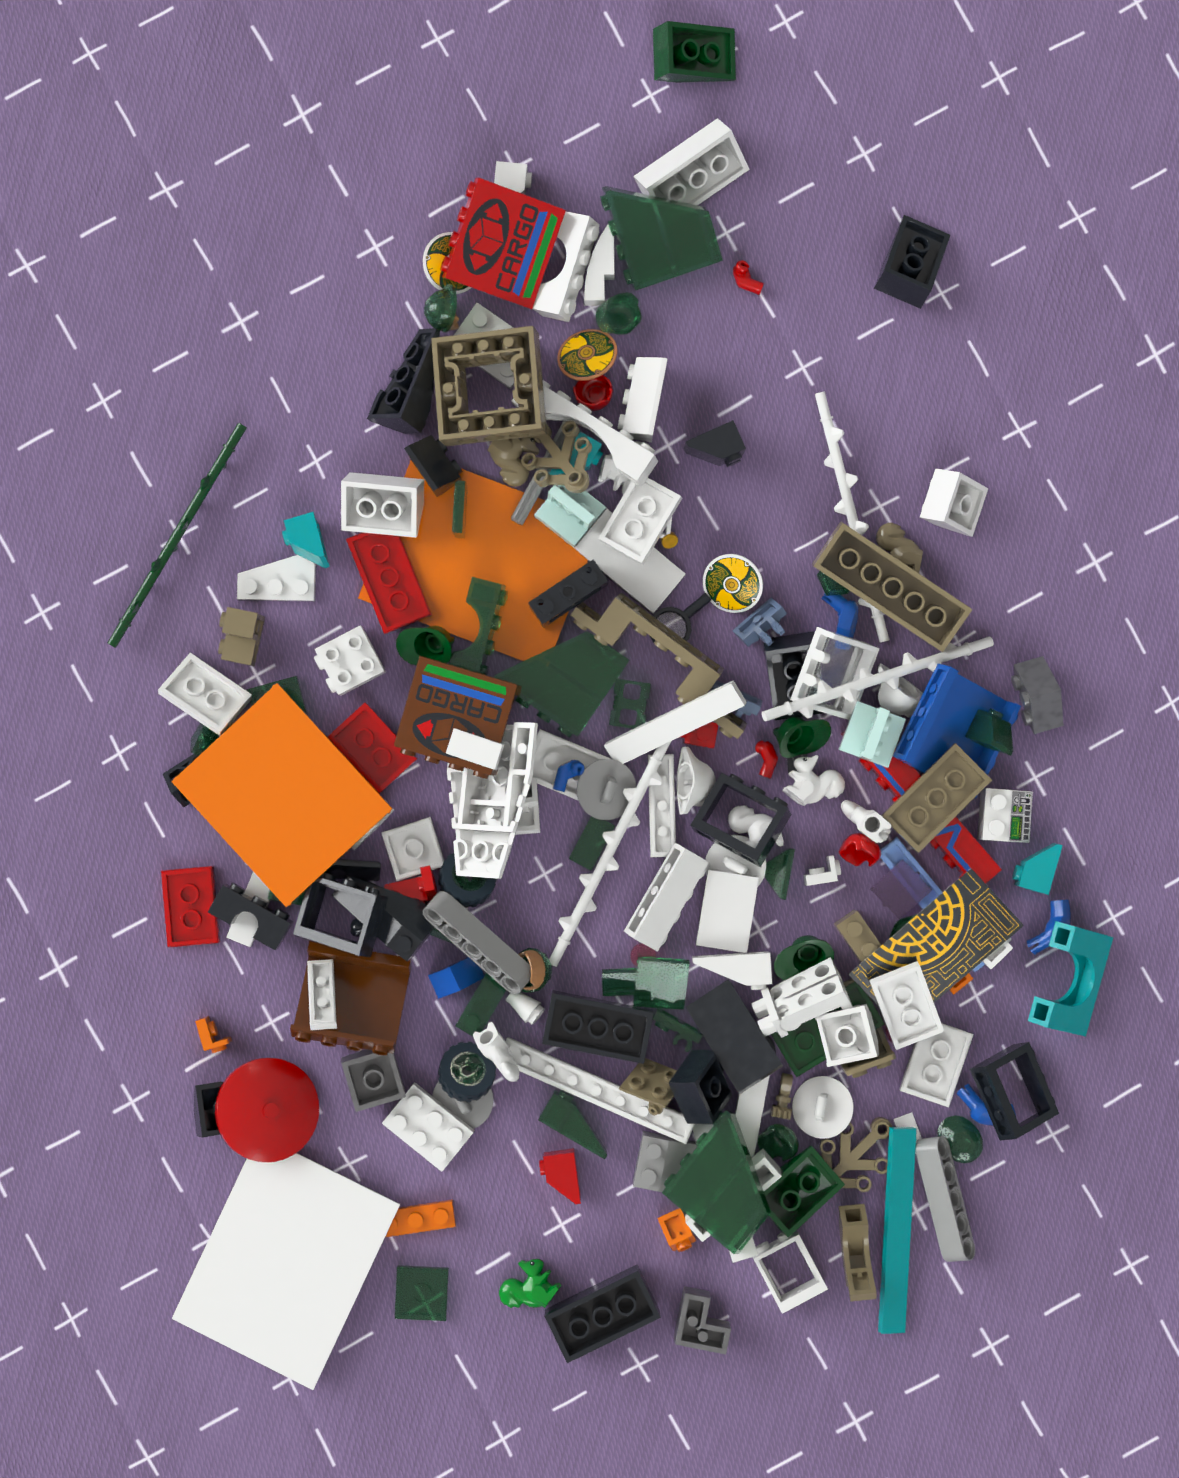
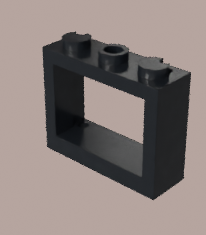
M593 559L528 602V605L539 623L545 628L605 588L608 580Z
M721 773L690 826L699 835L761 868L792 815L787 807L788 804L780 798L774 797L772 800L765 796L766 792L757 786L752 785L750 788L744 785V781L734 774L727 776ZM727 787L776 813L756 848L707 823Z
M324 872L306 889L293 934L357 956L371 957L388 897L380 895V889L365 886L364 889L357 887L358 882L343 879L342 882L335 880L336 875ZM327 887L370 900L358 942L315 928Z
M1029 1042L1013 1044L970 1068L1000 1141L1017 1139L1059 1114L1055 1100L1050 1093L1045 1076L1040 1069L1035 1052ZM1014 1059L1037 1111L1036 1114L1021 1123H1018L996 1069Z

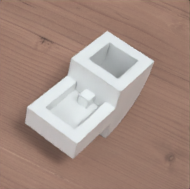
M536 778L531 780L515 835L540 833Z

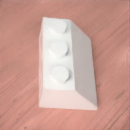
M636 357L635 365L630 364L627 379L632 380L630 390L625 389L622 404L627 405L625 415L620 414L618 429L628 432L635 440L652 442L667 358Z
M350 472L341 481V530L415 538L418 536L424 507V479Z

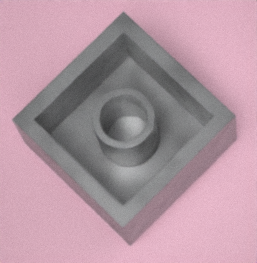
M364 1050L341 1057V1064L356 1112L406 1097L394 1054L388 1053V1055L382 1056L374 1054L372 1050Z

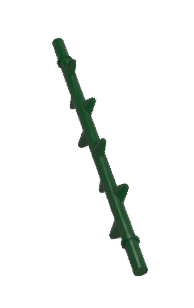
M238 423L226 444L222 445L224 446L207 476L201 480V486L157 560L152 562L151 570L122 619H119V624L107 642L114 648L118 646L128 627H131L132 620L172 553L178 549L179 541L221 471L226 468L232 452H235V447L247 429L244 425Z

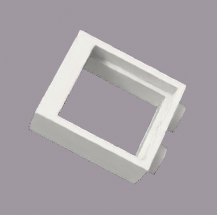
M797 1230L789 1238L780 1233L777 1236V1240L771 1243L766 1241L757 1245L758 1256L753 1257L782 1314L828 1290ZM796 1241L815 1278L780 1295L762 1258Z

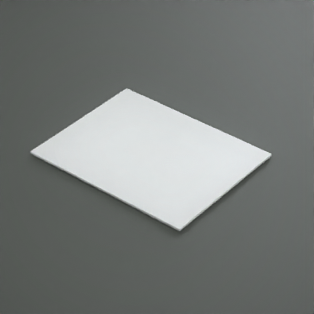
M298 1153L277 1162H257L246 1159L172 1319L314 1390L400 1204Z

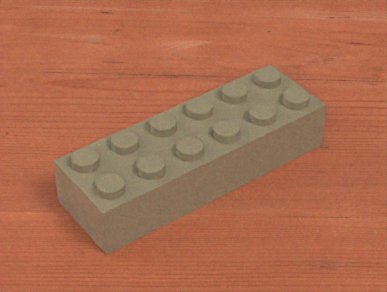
M843 522L838 524L812 563L815 568L941 652H944L973 610Z

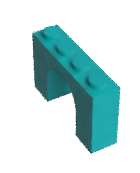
M1055 921L1049 946L1071 954L1075 964L1074 979L1067 993L1060 999L1049 1000L1034 996L1028 1021L1046 1028L1086 1037L1113 937Z

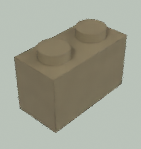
M855 909L833 924L860 963L881 946L871 929Z

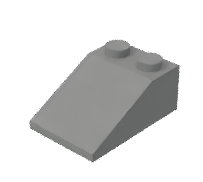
M643 1131L633 1177V1187L665 1193L705 1197L709 1194L710 1186L696 1141L688 1140L687 1144H684L666 1135Z

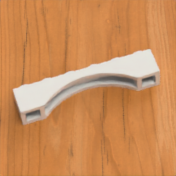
M543 380L546 420L574 421L576 424L593 432L608 447L619 473L642 487L658 463L654 455L655 450L645 443L638 445L632 441L634 437L622 429L620 432L611 428L613 424L601 416L597 419L590 415L592 411L581 403L578 406L570 402L571 398L560 390L555 393L549 389L550 385ZM513 398L511 402L516 408H519V405Z

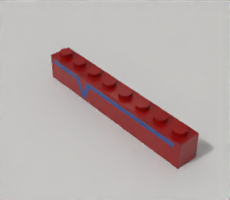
M893 756L888 768L862 758L858 760L866 771L872 770L878 778L875 781L884 791L889 789L895 796L892 799L893 802L921 777L915 768ZM957 817L929 842L935 850L939 847L945 854L942 857L945 863L951 869L956 867L962 874L961 876L972 869L986 884L1002 870Z

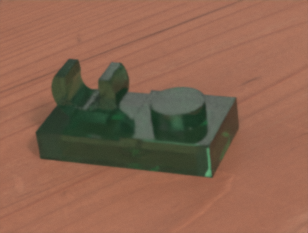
M659 1007L655 1010L653 1020L656 1021L655 1025L666 1032L669 1029L678 1032L673 1038V1045L676 1046L680 1039H685L688 1043L684 1051L688 1052L692 1048V1040L696 1043L700 1042L703 1035L699 1029Z

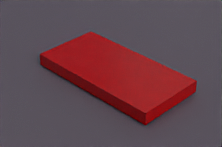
M362 532L346 539L384 634L432 616L400 536Z

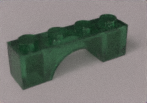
M472 577L466 602L476 611L480 622V629L477 638L469 647L452 653L450 665L488 675L489 666H486L488 655L492 656L495 641H492L494 631H498L501 624L500 608L507 601L508 591H505L506 585Z

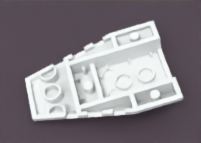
M514 722V725L506 726L501 743L504 744V748L496 769L498 770L497 775H489L488 779L473 775L474 770L465 767L464 771L451 769L448 763L447 779L451 781L452 792L449 793V800L453 804L454 818H451L452 828L456 831V841H453L457 876L502 878L533 776L538 723Z

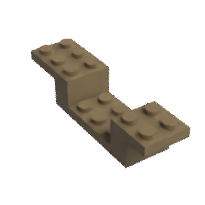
M622 593L615 597L602 616L584 602L578 605L570 615L574 618L573 622L579 628L585 631L587 628L596 634L594 638L605 646L607 644L613 646L632 622L635 624L633 628L643 636L648 634L654 638V644L665 652L669 649L677 655L675 660L685 667L692 666L693 669L675 692L679 695L677 699L682 704H686L708 693L724 670L723 667ZM732 712L714 720L715 723L721 726L719 730L729 738L734 736L738 739L747 725L745 721L735 716Z

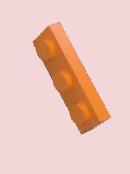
M453 1200L399 1207L385 1237L456 1227Z

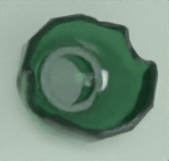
M770 1125L758 1135L757 1139L760 1150L764 1149L772 1159L782 1157L784 1162L798 1153V1138L794 1131L786 1125Z

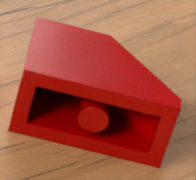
M574 1148L544 1152L543 1160H539L541 1176L546 1175V1182L574 1204H581Z

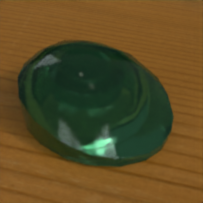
M954 1115L944 1119L938 1126V1137L944 1136L948 1140L954 1161L970 1163L979 1157L983 1149V1139L979 1130L970 1120Z

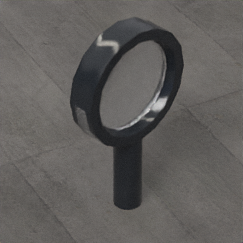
M704 593L684 611L674 607H665L656 611L653 616L688 641L692 631L689 619L711 601V598ZM650 636L652 642L654 643L655 639Z

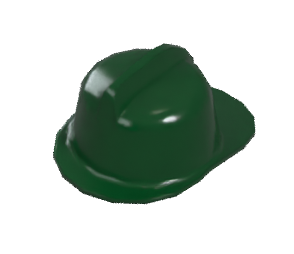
M440 626L408 628L399 633L396 639V648L403 660L412 665H417L419 656L448 663L452 656V644L455 638L450 636Z
M791 717L785 720L780 727L774 728L773 734L780 745L779 752L781 756L792 758L815 752L823 747L830 738L831 726L828 721L823 719L805 721L798 717Z
M803 935L777 955L774 962V970L778 977L782 980H787L830 957L833 961L834 950L824 940L811 935Z

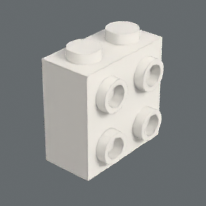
M361 625L315 649L317 655L314 656V659L320 670H326L329 676L326 682L331 692H337L340 696L386 673Z

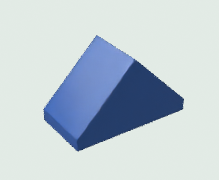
M467 957L429 974L428 977L439 999L485 978L481 967Z

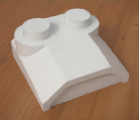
M867 1004L855 1005L852 1008L828 1012L815 1017L827 1059V1067L879 1056L878 1039Z

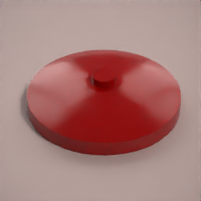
M258 1058L248 1061L236 1068L225 1079L219 1090L215 1105L217 1127L225 1143L244 1158L257 1162L284 1160L300 1151L310 1140L316 1129L319 1118V1099L316 1089L308 1075L291 1062L278 1058Z

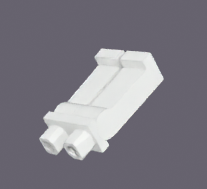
M831 957L775 985L771 990L768 987L762 989L763 998L751 1003L758 1019L769 1015L757 1021L764 1036L766 1037L774 1032H778L781 1038L788 1035L787 1031L797 1029L801 1023L839 1007L842 1010L853 1007L841 975Z

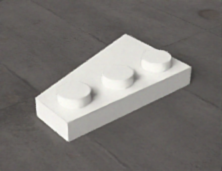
M296 555L238 573L237 599L315 601L316 564Z

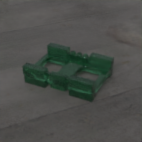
M617 678L614 687V694L616 696H614L613 704L615 705L612 706L614 710H611L609 725L634 729L646 722V715H644L646 699H649L651 684ZM625 684H635L641 687L638 700L623 697ZM622 709L635 710L637 712L635 725H626L619 722Z

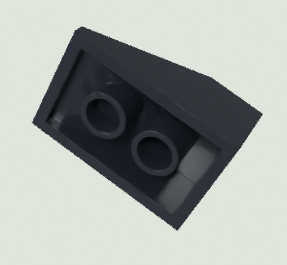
M904 215L884 260L874 289L921 309L932 290L950 234Z
M814 631L772 637L773 643L769 647L763 642L773 708L783 705L787 701L792 702L790 699L811 645ZM819 664V667H818V670H817L815 676L821 679L820 664ZM811 687L808 696L817 694V688ZM813 710V715L824 713L817 710ZM799 711L793 712L792 715L787 714L775 718V720L789 719L791 717H802L804 715Z

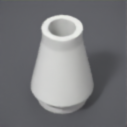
M521 992L519 994L510 993L506 999L525 1023L529 1022L532 1025L545 1010L541 1006V1002Z

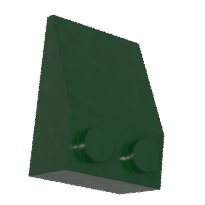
M666 21L653 29L655 81L681 83L736 80L735 28Z
M811 1145L780 1167L781 1178L764 1192L750 1196L781 1233L788 1238L845 1185Z

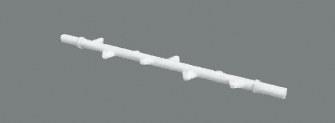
M825 391L816 393L815 397L821 416L820 422L823 424L830 451L829 456L824 460V464L834 468L842 500L834 507V510L837 513L846 515L849 527L863 535L869 526L867 523L858 520L850 490L858 481V477L846 473L838 441L844 435V431L833 425V416L830 414ZM860 598L858 600L859 605L871 608L873 615L871 618L874 619L879 642L888 641L889 636L883 617L885 614Z
M989 636L971 643L966 642L959 647L950 642L944 652L919 660L907 652L903 654L901 666L874 675L863 668L859 670V680L835 688H831L823 680L819 681L817 694L792 702L787 701L783 705L762 711V718L764 721H769L787 714L792 715L793 712L799 711L808 719L813 715L814 705L841 696L853 703L856 701L857 691L883 682L893 690L898 689L899 677L925 668L934 672L937 664L964 655L969 656L973 652L993 646V639Z
M671 741L657 747L653 755L650 756V761L637 787L624 788L622 793L629 803L615 830L603 832L602 837L606 841L607 846L594 872L579 876L585 889L572 915L560 917L558 921L564 931L561 937H558L559 941L548 960L549 964L557 967L564 951L571 943L570 940L583 914L596 910L597 907L591 898L605 871L618 870L619 865L613 855L627 827L640 824L635 812L648 786L660 785L663 780L656 770L659 764H662L661 760Z

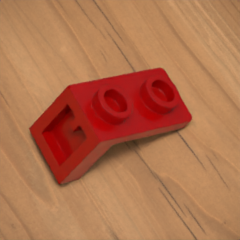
M430 865L420 867V877L384 885L385 889L394 890L402 895L417 898L424 902L431 901L438 893L435 876Z

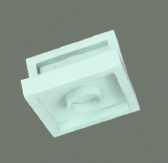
M554 485L548 492L547 500L537 510L534 517L575 548L604 513L606 506L587 491L572 493L564 485Z
M856 701L839 750L888 768L906 719L891 714L889 710L884 708H875Z

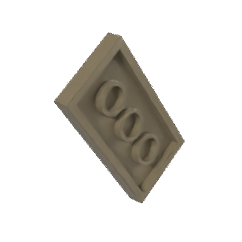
M954 743L881 816L919 853L992 779Z

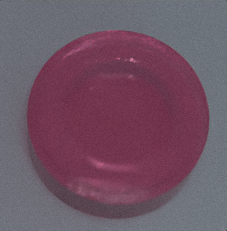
M643 943L636 944L631 950V961L636 967L647 969L654 964L656 952Z

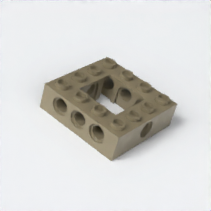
M534 326L431 338L439 441L445 446L547 435L539 333ZM511 362L510 367L514 373L515 390H512V393L519 408L505 409L504 407H498V410L479 412L478 410H473V413H469L465 368Z

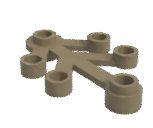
M567 421L562 426L565 438L562 450H560L552 440L551 428L546 423L547 435L532 436L536 443H542L553 458H539L533 453H526L521 459L522 465L529 471L543 468L534 474V481L540 487L564 485L572 493L584 492L589 486V475L585 471L588 453L592 450V444L585 437H581L575 442V438L580 431L579 427L574 421ZM573 447L578 451L574 467L570 464ZM544 469H562L566 475H550Z
M878 1117L872 1121L870 1126L871 1132L853 1150H851V1135L854 1132V1127L851 1122L849 1123L850 1131L840 1133V1162L833 1169L832 1153H834L836 1148L835 1143L829 1138L821 1140L819 1148L822 1152V1158L844 1182L845 1185L842 1188H857L861 1192H867L872 1186L871 1180L866 1175H860L857 1178L841 1177L847 1170H876L880 1174L887 1173L888 1160L886 1158L859 1159L877 1140L889 1137V1127H892V1125L884 1117ZM880 1125H886L887 1129L884 1133L878 1132ZM826 1142L832 1144V1148L829 1151L823 1150V1144ZM880 1161L886 1162V1167L883 1170L877 1168V1164ZM862 1179L868 1181V1185L864 1188L859 1186V1182Z

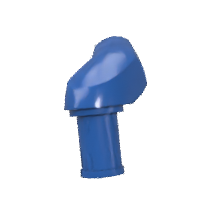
M830 587L821 599L838 612L836 633L853 638L858 621V605L855 600L848 601L833 587ZM837 640L834 641L835 648L842 650L850 649V644Z
M1069 899L1050 901L1051 915L1050 920L1046 924L1045 931L1027 940L1028 948L1036 943L1039 944L1030 950L1034 955L1050 947L1049 943L1055 921L1068 925L1071 924Z
M966 1084L964 1086L966 1089L961 1088L957 1095L971 1110L970 1117L980 1124L993 1126L984 1102L971 1085Z

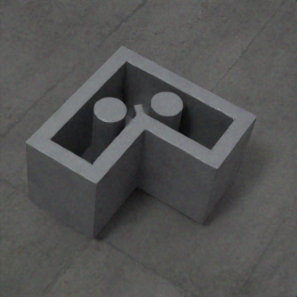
M1041 656L1014 664V675L1011 676L1015 691H1020V699L1025 710L1021 711L1024 724L1026 726L1030 725L1034 734L1064 726L1061 688L1044 657Z
M684 1286L674 1334L675 1344L726 1355L731 1332L729 1321L707 1317L711 1299L709 1291Z

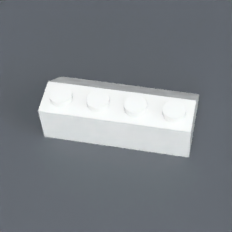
M717 118L634 175V178L649 205L663 225L667 227L750 169L732 130Z

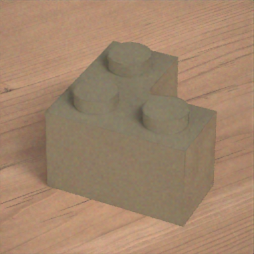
M227 607L226 612L221 614L219 624L223 628L222 633L226 634L225 639H221L218 653L222 654L221 659L255 667L265 617L255 612Z

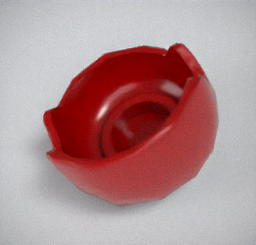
M605 375L592 380H578L576 386H573L577 403L583 404L591 411H598L606 407L614 391L610 379Z
M854 833L844 840L839 849V854L845 861L854 866H860L863 862L868 861V866L871 867L880 859L881 849L878 843L865 834Z

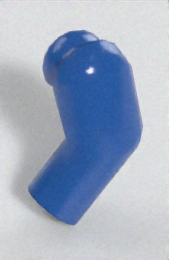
M571 760L560 765L553 789L565 792L568 780L584 773L585 767L583 763L579 760Z

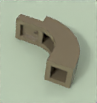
M865 1204L839 1206L842 1259L850 1302L876 1299L877 1293L870 1260L868 1219Z

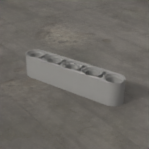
M439 891L423 909V915L429 923L508 992L519 994L531 979L530 965L450 894Z
M944 1136L918 1139L915 1150L942 1257L946 1262L972 1260L975 1256V1245L948 1140Z

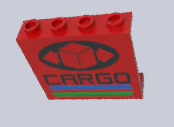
M475 178L474 182H469L465 196L469 197L466 207L462 206L457 217V221L460 222L458 231H453L448 246L452 247L449 257L445 256L440 268V271L444 272L442 277L532 309L566 210L482 178Z

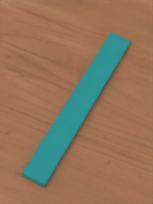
M889 1127L878 1332L881 1334L905 1333L917 1133V1128Z

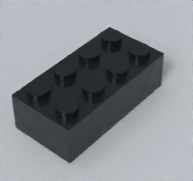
M552 990L542 1044L644 1064L654 1011L652 1009Z
M636 1264L545 1309L544 1317L566 1362L569 1363L661 1318V1315L639 1266Z

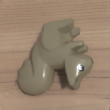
M532 437L492 441L487 450L490 452L494 463L502 468L500 471V475L503 477L502 480L512 487L521 486L529 476V470L522 465L519 459L521 453H533L534 455L539 453V449L536 447L535 440Z
M894 523L882 525L876 533L878 546L889 551L892 556L919 573L923 550L914 541L904 538L905 531L901 529L900 525Z

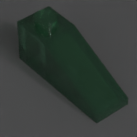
M486 973L455 1026L472 1037L476 1031L481 1033L506 989Z
M554 1090L538 1116V1121L599 1157L606 1159V1148L577 1103L573 1101L574 1097L564 1090L560 1092Z

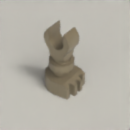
M782 1073L779 1095H776L778 1103L777 1105H772L770 1114L772 1117L791 1119L792 1108L787 1106L788 1103H791L789 1095L793 1082L792 1074Z

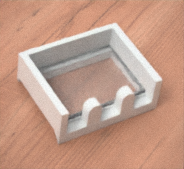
M817 627L790 700L795 701L817 694L819 681L823 680L831 688H835L859 680L860 669L864 668L871 673L879 648ZM864 689L857 691L856 701L860 702ZM841 696L814 705L813 710L850 720L856 701L852 703Z

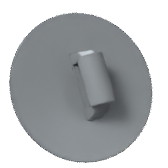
M601 759L587 766L584 773L579 777L577 783L578 801L583 810L596 819H616L623 815L629 803L622 793L624 788H636V781L630 769L617 760Z
M455 1070L456 1078L465 1084L475 1082L480 1075L471 1070ZM438 1081L432 1095L473 1129L487 1120L493 1108L492 1089H489L488 1093L477 1101L460 1102L455 1098L449 1097L442 1090V1085Z

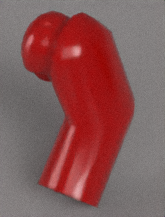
M738 261L733 267V275L737 286L760 295L764 283L751 278L748 269L749 264L746 261Z
M760 740L755 746L756 752L761 754L764 760L759 775L771 779L778 762V756L772 743Z

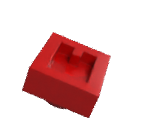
M714 722L707 723L680 737L684 738V744L714 749L718 724Z

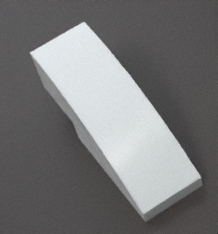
M608 223L593 250L585 280L584 306L605 305L604 280H614V223Z

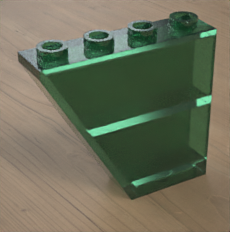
M609 186L602 187L604 195L600 196L604 211L609 210L611 216L608 226L611 235H616L619 245L615 246L620 261L624 260L626 265L623 275L627 285L631 284L635 291L723 261L711 217L705 207Z
M586 631L503 670L493 677L521 685L520 696H517L515 701L526 709L530 705L537 709L538 713L536 715L547 723L551 719L560 725L557 730L570 738L572 734L577 737L579 736L630 660L610 646L601 644L594 638V635Z
M726 1110L724 1113L721 1112L708 1134L704 1132L696 1141L698 1147L692 1154L689 1152L681 1160L680 1165L682 1167L677 1174L672 1173L664 1183L666 1188L662 1193L731 1253L739 1254L771 1214V1210L736 1115L732 1111Z

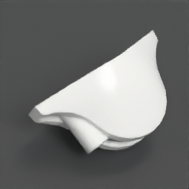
M881 663L878 666L879 673L889 670L888 667ZM901 676L899 677L898 689L893 690L885 682L880 684L878 700L881 707L889 710L891 714L905 715L910 718L923 693Z
M682 747L677 771L676 789L679 813L687 814L693 806L701 807L716 780L714 772L707 764L698 760L689 747Z

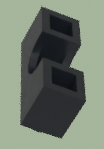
M235 883L223 885L208 913L229 925L235 922L241 912L252 913L258 921V928L253 938L273 950L279 949L293 924V921L289 919L290 915L279 908H276L275 911L266 906L268 902L256 895L253 898L244 894L245 889Z

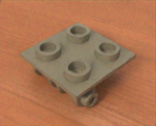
M645 1058L644 1064H637L619 1087V1090L648 1101V1111L651 1115L661 1114L674 1097L669 1081L677 1070Z

